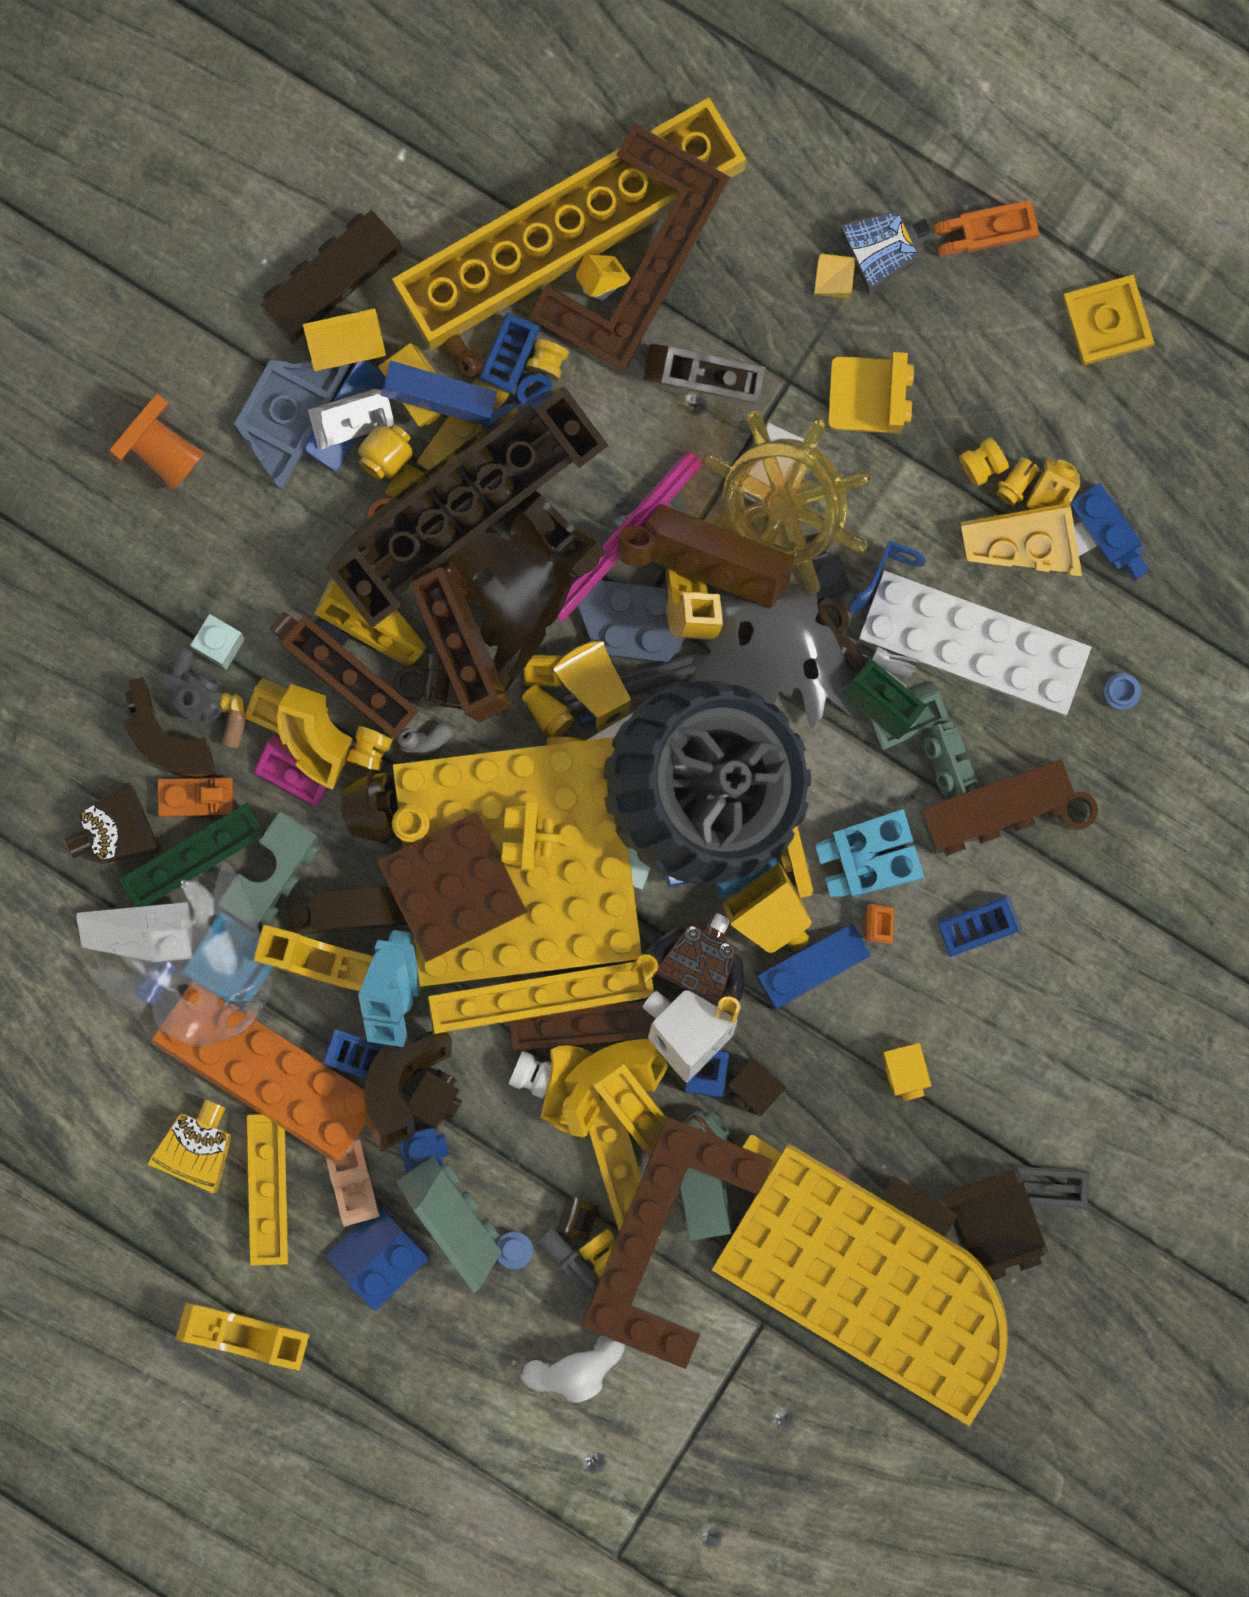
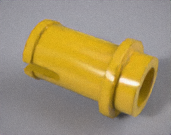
M1021 457L1007 479L998 483L999 489L996 495L1011 506H1014L1016 502H1021L1023 499L1022 493L1040 472L1038 466L1034 464L1032 468L1029 467L1032 461Z

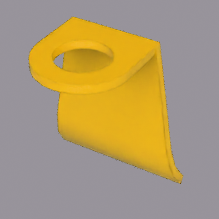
M590 641L577 646L562 656L553 666L552 670L558 679L596 717V728L599 732L629 715L631 698L610 660L603 641ZM621 712L620 716L616 720L609 724H605L611 716Z
M558 1046L550 1051L552 1061L551 1072L541 1118L558 1130L570 1134L569 1128L562 1125H568L563 1117V1104L566 1098L569 1097L565 1079L579 1063L594 1053L576 1046Z

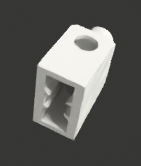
M689 990L683 991L672 1003L658 991H655L643 1005V1009L655 1018L651 1024L648 1036L650 1042L686 1083L733 1037L738 1021L736 1020L735 1023H731L733 1016L725 1011H721L719 1019L716 1018L715 1012L717 1007Z

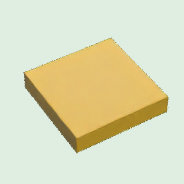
M1134 274L1063 295L1062 298L1083 366L1153 347L1155 344Z

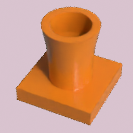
M156 394L111 447L108 456L117 464H120L132 450L161 477L173 492L206 452L188 443L158 420V417L166 409L168 402Z

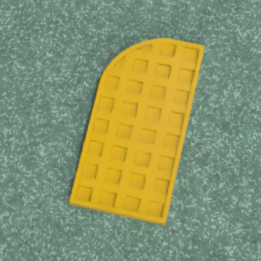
M788 1143L758 1195H756L714 1264L712 1271L970 1426L997 1384L1003 1371L1007 1354V1318L1001 1296L994 1281L980 1262L967 1250Z

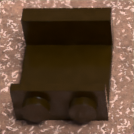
M1018 1167L943 1194L948 1208L953 1207L954 1212L958 1214L957 1220L969 1253L980 1262L993 1281L1007 1276L1005 1269L1019 1264L1020 1270L1023 1271L1042 1264L1040 1257L1046 1255L1048 1249Z

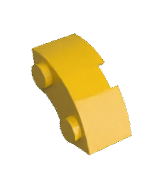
M291 684L278 707L277 724L280 739L283 745H287L297 760L295 765L315 782L333 790L345 768V760L353 738L340 732L330 721L326 711L325 695Z

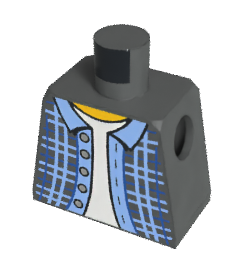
M892 211L846 223L841 226L840 231L851 257L856 258L855 266L869 295L915 266L919 261V254L915 245L933 238L925 218L905 226L899 211Z

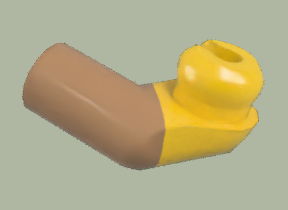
M223 693L219 705L222 707L221 712L229 714L221 743L228 747L239 748L246 722L243 699L236 693L234 696L229 693Z

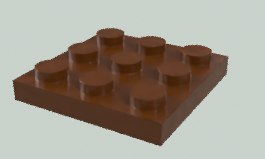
M478 811L377 861L426 962L528 913Z

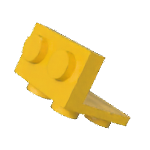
M893 352L891 360L855 357L834 358L831 365L829 427L833 430L901 434L904 422H911L912 400H906V386H913L914 364H907L908 353Z

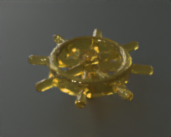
M752 411L748 415V422L757 446L745 452L734 465L712 453H706L702 457V464L705 467L726 478L723 489L724 514L703 521L723 529L729 528L733 533L794 556L793 565H798L806 590L811 594H815L820 590V583L812 562L813 558L825 552L835 541L858 553H862L867 549L865 539L845 529L843 526L847 513L846 491L867 485L870 481V475L866 471H859L841 477L834 464L817 449L826 429V422L822 418L813 420L804 442L785 438L770 440L762 414L758 411ZM777 457L795 460L786 482L784 481ZM761 460L770 486L749 475ZM807 469L814 474L820 484L815 485L812 481L803 479ZM744 489L764 499V501L745 507ZM825 498L826 516L824 517L806 507L807 503ZM768 516V522L762 535H760L750 521ZM798 519L820 531L817 537L807 545ZM783 523L791 547L774 544Z

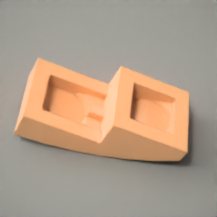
M354 1141L339 1165L326 1157L343 1226L380 1217L361 1141Z

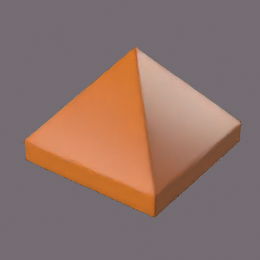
M867 904L860 923L866 941L893 944L894 907Z

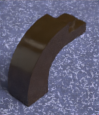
M429 1031L419 1036L414 1043H411L409 1038L406 1037L403 1047L385 1045L371 1063L365 1082V1116L369 1131L381 1152L414 1136V1118L401 1098L400 1093L404 1084L413 1075L452 1056V1039L448 1032L433 1034V1031Z

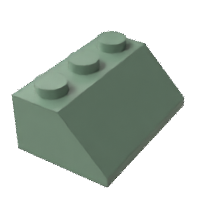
M432 1156L396 1182L416 1215L474 1293L480 1289L501 1253V1250L494 1241L500 1235L487 1217L482 1221L479 1220L474 1212L480 1208L467 1190L462 1194L458 1191L455 1184L460 1180L449 1164L446 1163L440 1166L435 1157Z

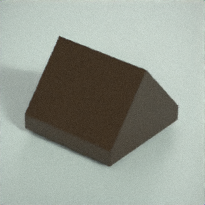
M567 1196L556 1231L588 1241L599 1206Z

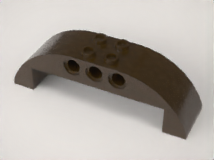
M565 386L546 391L492 422L392 498L360 526L330 560L326 570L369 626L373 628L401 606L396 598L410 588L409 583L431 572L569 464L573 463L578 468H581L609 445Z

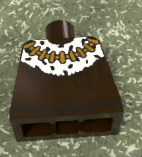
M130 782L80 812L78 815L84 830L65 838L73 858L93 851L101 865L160 851L135 788Z

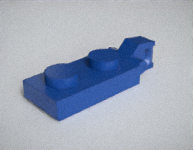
M1098 483L1070 502L1072 512L1109 565L1113 564L1116 570L1124 566L1133 581L1138 580L1149 571L1140 557L1145 552L1141 545L1142 542L1101 483Z

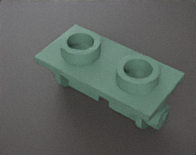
M948 722L942 725L938 724L923 732L921 735L924 740L925 753L932 761L937 775V785L940 791L944 793L946 800L976 790L975 784L978 783L970 760L966 759L957 762L955 757L966 752L958 727L954 728L952 722Z

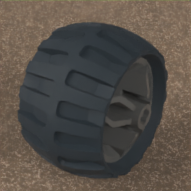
M695 681L670 687L643 702L634 710L632 717L623 723L612 741V747L615 750L612 756L606 759L603 778L607 779L608 796L604 797L607 813L613 814L618 825L616 833L624 845L634 849L637 852L638 859L656 872L666 874L679 881L695 884H717L734 881L757 872L766 866L771 859L779 856L793 840L795 833L792 830L794 827L800 825L805 818L809 804L805 802L807 788L811 786V770L807 769L803 754L806 748L800 735L794 733L789 727V718L776 705L764 702L760 694L739 685L719 681ZM726 751H728L731 756L725 762L720 763ZM690 802H693L687 815H685L682 809Z

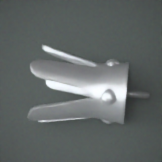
M880 647L877 648L873 658L865 654L862 655L867 660L871 658L906 688V684L890 672L910 677L916 671V667L902 660L912 662L920 660L893 655Z

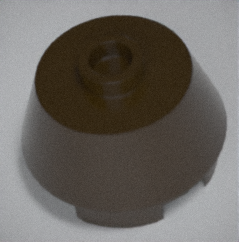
M372 770L347 784L342 794L341 812L350 834L357 838L380 843H387L391 838L397 837L392 828V819L398 810L394 774L387 775V772L381 773L378 770Z

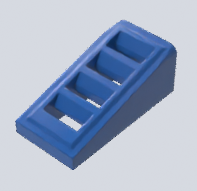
M506 312L478 380L512 394L531 354L534 342L538 338L541 327ZM511 329L528 336L526 342L507 335L509 330ZM506 342L522 349V352L518 355L501 347ZM501 355L517 362L515 368L496 361L497 356ZM492 367L510 374L509 382L490 374Z
M1010 896L937 922L950 957L1022 930ZM1001 908L1008 928L1001 929L994 909ZM985 912L994 932L987 935L980 914ZM972 918L979 939L973 940L966 919ZM958 923L965 944L960 946L951 926Z
M335 1029L323 1064L366 1079L368 1073L366 1069L372 1051L379 1052L384 1045L367 1042V1039ZM345 1040L351 1043L345 1061L342 1063L337 1060ZM358 1045L365 1047L359 1067L356 1068L352 1066Z

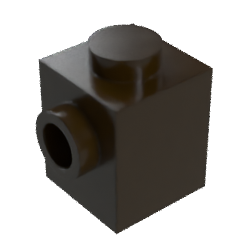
M753 1058L748 1064L741 1059L727 1075L732 1080L727 1087L732 1091L728 1098L744 1112L750 1107L760 1117L786 1089L781 1082Z
M440 1069L437 1070L435 1075L427 1071L406 1105L408 1110L414 1116L438 1129L445 1117L452 1120L462 1103V1100L457 1098L460 1090L454 1087L457 1080Z

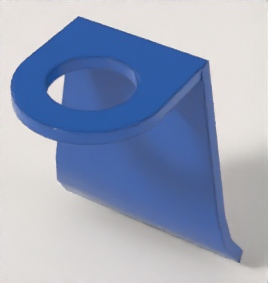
M889 540L872 584L868 589L852 598L848 604L850 612L853 614L857 613L865 607L871 598L886 557L916 567L924 566L926 558L911 548ZM899 552L909 554L916 558V560L906 558L899 554Z

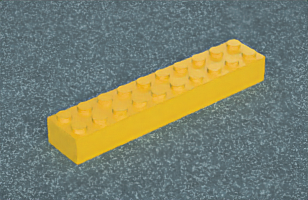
M709 97L651 130L654 134L731 176V178L745 170L746 157ZM618 149L392 279L394 290L429 349L433 350L450 337L463 333L581 264L584 255H598L668 215L680 191L616 156L619 151Z

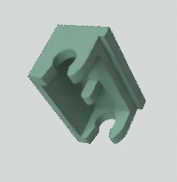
M688 1166L680 1187L690 1241L734 1233L736 1228L728 1182Z

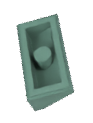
M932 681L909 690L925 703L927 707L900 739H895L867 715L882 750L917 736L938 724L942 725L950 721L939 689Z

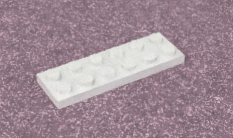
M885 570L858 640L876 648L880 647L898 656L920 659L917 663L1064 717L1068 714L1092 648L1091 646Z

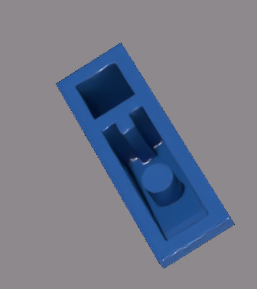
M851 924L758 975L756 979L775 1011L867 959L871 954L855 926Z

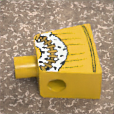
M205 1099L197 1119L181 1113L151 1157L148 1165L211 1193H217L232 1137L231 1134L217 1129L226 1108Z

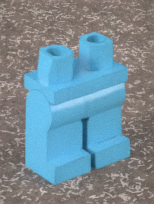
M904 809L835 831L832 834L833 837L815 845L820 865L840 859L843 873L825 878L830 898L850 895L852 899L924 879L915 845L879 856L881 852L913 843Z
M393 930L388 941L377 940L375 946L376 954L372 959L358 997L362 1017H364L363 1022L367 1042L403 1047L407 1037L404 1014L412 1008L413 996H419L421 987L414 950V936L410 932Z

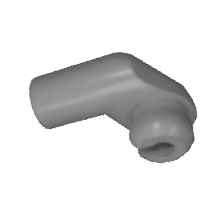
M441 721L428 734L413 732L412 729L408 728L403 729L397 737V742L403 752L409 755L427 757L437 751L454 734Z

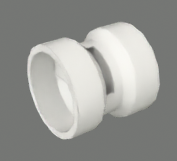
M522 1051L509 1085L518 1089L525 1087L531 1090L532 1095L543 1099L550 1077L551 1062L545 1061L541 1063L536 1061L532 1054ZM537 1069L538 1073L535 1077L534 1082H531L534 1072Z

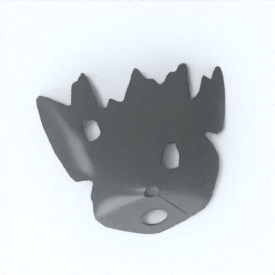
M789 583L787 589L771 609L764 608L760 604L725 590L718 593L720 594L723 626L715 639H703L711 654L698 655L693 660L692 664L697 665L694 673L689 674L687 683L719 681L739 685L760 694L764 702L771 704L775 703L779 692L791 696L793 690L798 688L803 695L806 716L811 728L814 727L817 720L822 719L825 698L827 697L850 717L856 716V705L842 694L851 682L837 639L830 627L815 622L818 606L817 593L809 586ZM750 621L754 632L749 643L740 646L738 638L739 625L741 622ZM809 658H813L818 668V677L816 679H808L805 676L803 663Z

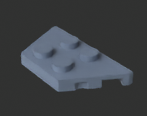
M274 360L268 362L234 425L279 489L284 490L304 454V447L314 433L308 410L333 402L351 370L350 365L346 364L314 372L312 362L289 363L288 361Z
M600 580L578 604L590 641H603L609 657L654 663L669 662L685 639L675 638L670 632L666 616L667 588Z

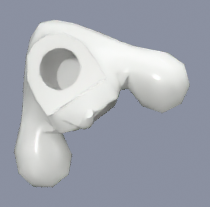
M601 1335L594 1345V1350L571 1354L552 1366L539 1360L528 1362L523 1369V1373L520 1375L521 1381L525 1386L537 1392L550 1391L559 1393L570 1402L576 1403L590 1399L602 1389V1380L605 1374L620 1361L625 1350V1344Z

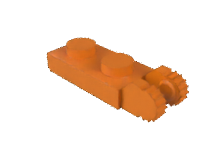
M1032 200L961 214L960 218L939 222L932 226L934 235H945L960 229L963 232L964 240L947 242L938 246V254L941 257L959 254L964 251L970 253L1036 239L1040 235Z

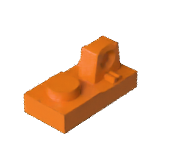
M233 778L158 779V816L160 818L225 816L234 810Z

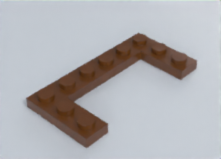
M633 123L616 156L675 188L680 193L613 316L609 320L551 286L546 285L528 317L622 371H626L731 179V176L637 123Z
M709 921L688 923V926L691 924L705 930ZM543 972L506 976V983L543 977ZM644 1001L611 1004L511 1021L512 1051L649 1039L651 1024L655 1018L643 1009V1005L646 1002ZM725 1011L726 1013H728V1014H730L731 1016H733L731 1012Z
M667 1116L585 1313L581 1327L686 1369L700 1333L631 1304L688 1166L758 1195L772 1159Z

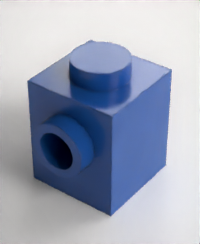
M435 1128L415 1132L413 1137L399 1143L406 1174L432 1156L435 1157L440 1166L444 1165L443 1157L449 1156L444 1134L437 1135Z

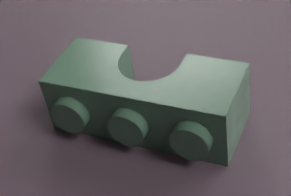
M279 812L259 841L263 847L275 855L277 865L274 874L264 882H252L237 874L218 905L256 931H259L262 925L269 926L279 911L275 905L281 896L285 895L288 897L299 882V878L295 875L303 863L309 866L318 854L320 847L316 845L319 841L317 835L282 812Z

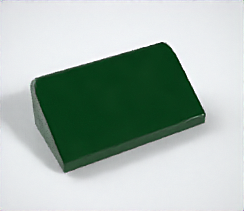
M871 658L842 693L897 740L910 729L927 707L925 703Z

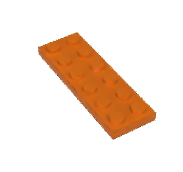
M194 980L152 1038L151 1044L253 1110L264 1115L338 1165L367 1124L365 1116V1090Z

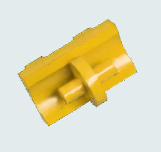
M526 802V806L506 807L504 827L524 829L523 844L503 842L502 862L519 866L522 871L534 872L536 842H541L540 856L551 857L552 843H563L564 840L563 835L553 834L554 820L543 819L542 833H537L538 803Z

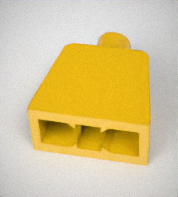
M779 862L722 903L730 924L768 953L776 952L785 944L792 951L797 952L802 950L809 942V936L804 930L810 927L812 921L801 898Z

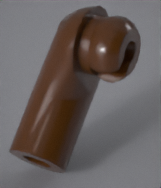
M459 334L450 337L443 343L464 376L477 377L482 373L484 368L482 357L470 351Z

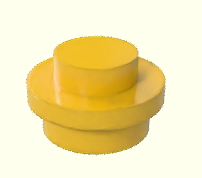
M405 805L399 808L392 819L394 833L405 842H416L424 838L430 827L427 813L416 805Z

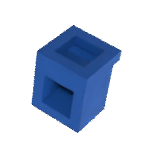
M721 1048L708 1061L714 1066V1073L711 1076H704L699 1070L686 1083L685 1093L722 1098L729 1052H722Z

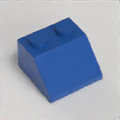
M380 1204L378 1205L380 1217L360 1222L325 1256L345 1281L374 1311L378 1310L431 1259Z

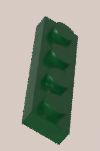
M246 802L119 878V881L135 907L148 906L264 836L265 831Z

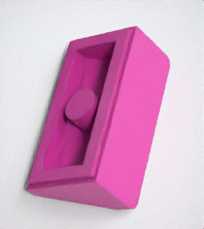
M273 735L266 743L253 773L318 808L329 788L315 782L295 765L297 760L287 745L282 744L280 736Z

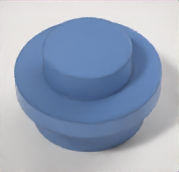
M1126 673L1113 675L1104 686L1106 702L1117 710L1132 708L1137 704L1141 696L1139 682L1136 678Z
M509 1232L503 1235L497 1242V1246L501 1250L497 1259L506 1268L520 1269L526 1266L532 1258V1243L526 1235L520 1232Z

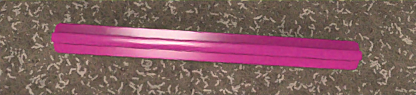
M686 452L604 543L602 548L606 553L599 559L596 568L584 574L581 578L576 576L575 579H572L569 594L556 619L557 621H564L618 561L619 558L616 552L620 531L629 526L646 528V522L661 504L667 506L701 468L702 461L694 453Z

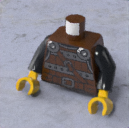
M713 912L705 930L690 924L687 929L676 927L659 937L644 955L638 957L631 968L633 973L638 967L646 969L648 975L644 980L645 982H649L655 974V976L684 991L689 990L717 1007L715 1017L718 1019L721 1011L732 1013L731 1023H735L738 1018L741 1006L740 1001L745 987L743 960L735 954L737 947L724 941L732 925L728 918Z

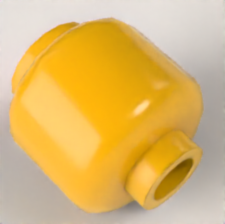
M384 425L374 427L358 447V454L361 458L359 460L360 466L378 480H382L383 477L388 479L395 478L412 458V448L408 443L410 436L397 425H393L391 428Z

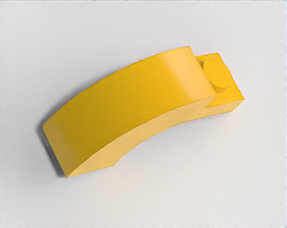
M666 567L668 592L666 616L671 634L675 638L715 639L723 626L720 594H708L705 582Z
M263 925L253 961L312 980L360 992L374 956L323 943L294 932Z
M649 1039L624 1041L603 1048L584 1059L570 1072L565 1079L569 1097L566 1098L563 1104V1117L567 1121L571 1136L585 1137L598 1113L606 1104L589 1078L618 1057L623 1060L646 1091L655 1092L668 1069V1063Z
M185 1302L176 1339L183 1342L238 1354L271 1365L300 1371L309 1334L295 1329Z

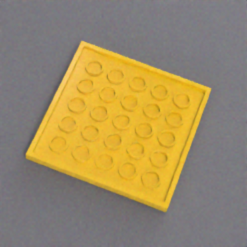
M614 737L393 765L398 809L405 805H416L427 813L430 827L425 837L478 811L502 859L503 842L523 844L524 829L504 827L506 807L526 806V802L539 804L537 833H542L543 819L554 820L553 834L564 836L563 843H552L551 857H541V842H536L534 872L522 871L519 866L504 863L528 913L428 962L425 961L414 938L420 987L637 960L642 955L629 848L624 845L617 835L616 828H618L613 814L607 813L604 797L608 796L607 779L603 778L606 759L611 757L615 750L612 747ZM402 840L403 848L414 843Z

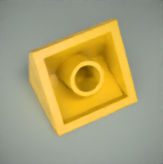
M375 308L303 324L314 372L386 356Z

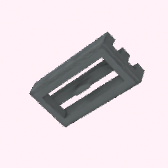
M1018 1167L1021 1177L1023 1175L1081 1178V1186L1024 1182L1026 1190L1081 1193L1080 1201L1029 1197L1032 1205L1088 1209L1090 1171Z

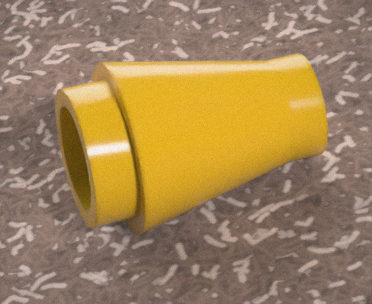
M538 684L530 687L521 698L529 708L544 735L549 734L551 737H560L575 721L571 715V709L542 690Z

